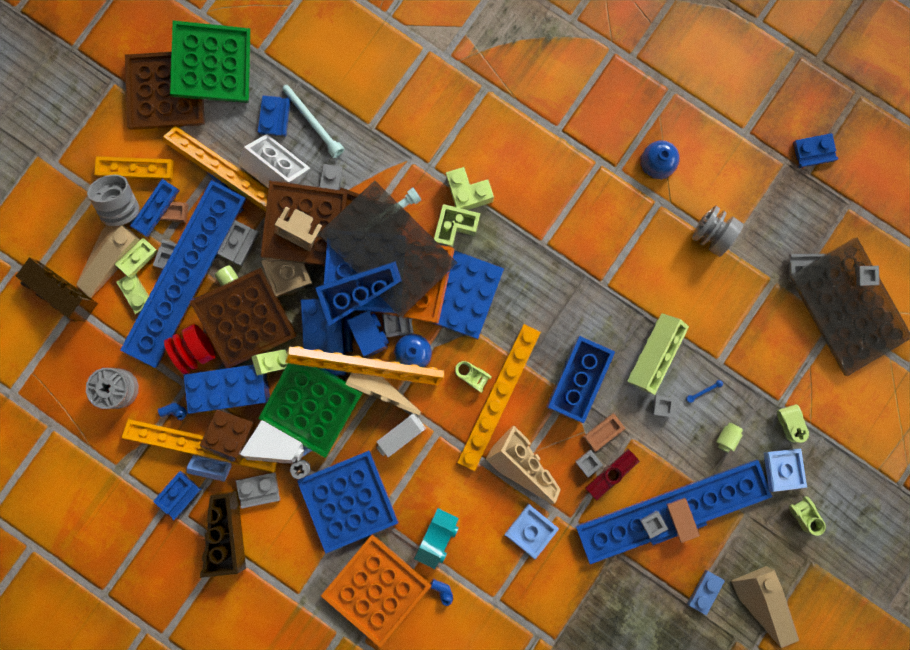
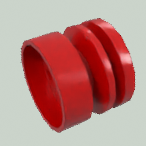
M195 323L182 330L184 339L179 334H175L173 339L170 337L164 340L165 349L171 361L184 375L190 373L191 369L195 370L198 368L197 360L204 365L216 358L209 339Z

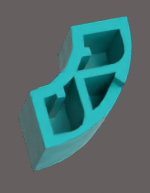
M437 508L414 559L433 569L437 567L438 563L442 564L447 555L444 550L450 537L454 538L459 529L456 526L459 518Z

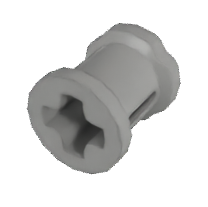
M305 460L293 463L290 468L291 475L296 479L306 477L311 470L310 464ZM302 465V469L304 470V472L299 474V469H297V467Z

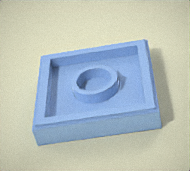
M801 449L764 452L769 492L807 488Z
M527 504L504 535L532 558L536 559L559 528L530 504Z

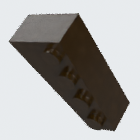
M29 257L16 274V277L21 280V285L35 291L38 297L46 300L53 308L59 310L74 322L77 320L85 322L98 304L36 259Z
M238 491L221 492L211 495L207 515L208 527L204 539L206 541L205 552H203L202 556L203 568L200 572V578L238 574L246 569Z

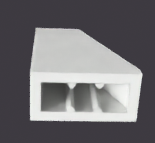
M413 413L377 441V449L382 456L387 455V457H390L424 431L426 427L417 415Z
M262 420L240 455L246 460L293 464L303 456L304 446L298 440Z

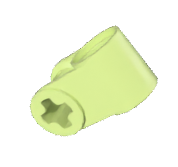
M461 361L455 367L456 375L481 393L488 379L492 378L491 375L467 361ZM465 364L468 366L469 372L467 375L459 373L460 365Z
M795 404L777 410V417L787 440L793 443L805 442L809 437V431L800 407Z
M805 496L799 503L789 506L791 513L797 519L804 532L817 536L825 532V522L809 497ZM815 521L816 528L811 530L810 525Z

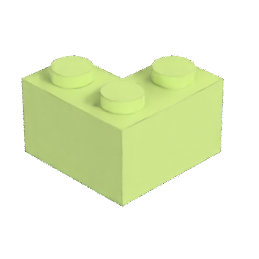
M464 167L446 172L447 183L455 207L470 210L493 202L494 195L488 179L470 185Z
M443 204L433 241L434 244L453 247L457 232L475 236L480 213Z

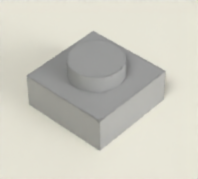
M879 266L856 267V286L879 285Z
M655 395L652 414L673 417L676 398Z
M588 450L575 461L587 477L603 466L591 450Z
M658 511L640 519L650 539L668 530Z

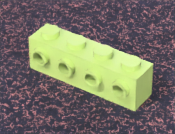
M662 313L650 337L647 339V343L639 355L634 369L630 373L628 382L638 389L655 395L689 326L679 318Z

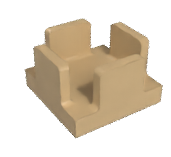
M285 207L280 218L275 223L274 233L310 252L322 225L318 224L313 235H310L308 233L311 229L313 218L295 209L290 220L286 222L285 219L289 214L290 208Z
M272 259L261 261L268 281L277 297L285 294L287 296L305 290V286L312 284L310 280L311 275L305 263Z

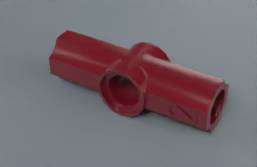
M627 449L615 461L606 466L585 489L597 501L610 488L618 484L640 461ZM614 469L617 475L615 479L610 480L608 472Z

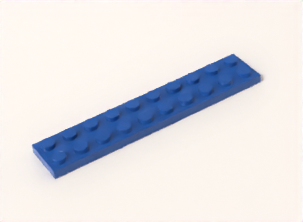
M212 180L210 181L120 351L154 368L158 367L166 352L164 340L170 337L173 339V335H175L191 305L189 301L194 299L222 243L246 201L245 197Z
M753 460L576 525L575 527L588 562L593 564L676 533L666 506L668 503L686 498L695 524L698 525L772 497V494L769 492V486L759 460ZM658 511L668 530L650 539L640 519Z

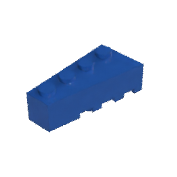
M396 261L316 287L328 326L398 284L402 279Z

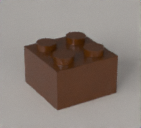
M216 410L200 446L206 453L241 464L243 457L240 453L256 430L255 425L251 421Z

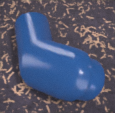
M172 403L158 409L161 418L172 414L178 420H184L187 416L185 407L177 403Z
M432 579L430 588L439 592L444 606L451 605L453 594L450 586Z

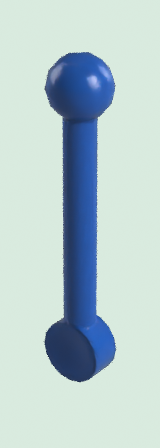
M717 380L714 385L700 391L699 393L693 396L688 395L686 397L687 402L692 403L694 402L695 398L715 389L716 387H722L723 382L721 380Z

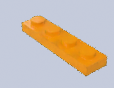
M96 156L94 175L97 177L121 175L125 178L172 180L174 161L171 159Z

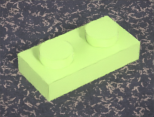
M142 238L115 265L131 279L158 251Z
M136 274L131 279L125 276L117 281V284L135 314L139 315L149 295Z
M286 350L252 356L257 376L285 370L288 364L285 363Z

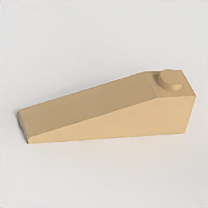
M125 225L106 226L101 231L76 285L92 298L119 269L115 263L136 245L140 239Z
M351 373L346 382V385L361 392L374 395L383 401L392 403L417 415L421 414V411L383 377Z
M512 426L494 444L486 460L504 476L552 505L555 504L561 489L550 472L543 469L539 462L540 457L538 454L534 455L528 446L531 444L529 440L515 426Z
M765 566L731 580L738 599L781 648L799 641L782 586L775 570Z

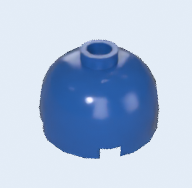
M658 140L649 144L641 155V167L653 179L669 177L676 171L680 162L677 148L672 143L664 140Z
M408 334L400 338L396 343L394 356L396 362L400 364H415L425 368L431 361L432 349L427 339L423 336Z

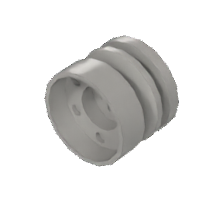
M121 175L101 177L88 188L87 195L102 223L107 226L124 225L133 220L139 213L140 206L126 178Z
M715 205L699 221L692 239L698 241L702 237L700 241L702 246L709 240L712 241L709 250L720 257L736 240L744 224L733 216L724 222L726 212L722 211L717 216L720 208Z
M101 368L89 377L86 383V394L94 406L101 409H120L129 406L135 401L139 385L136 377L125 369Z

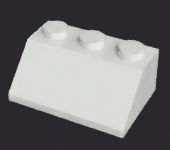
M268 134L246 145L238 161V165L268 188L269 180L299 184L310 170V167Z

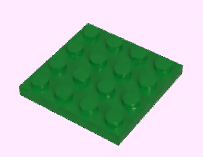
M173 20L170 96L249 103L251 28Z
M288 363L258 419L298 440L305 447L326 458L363 392L346 385L344 380L323 368Z

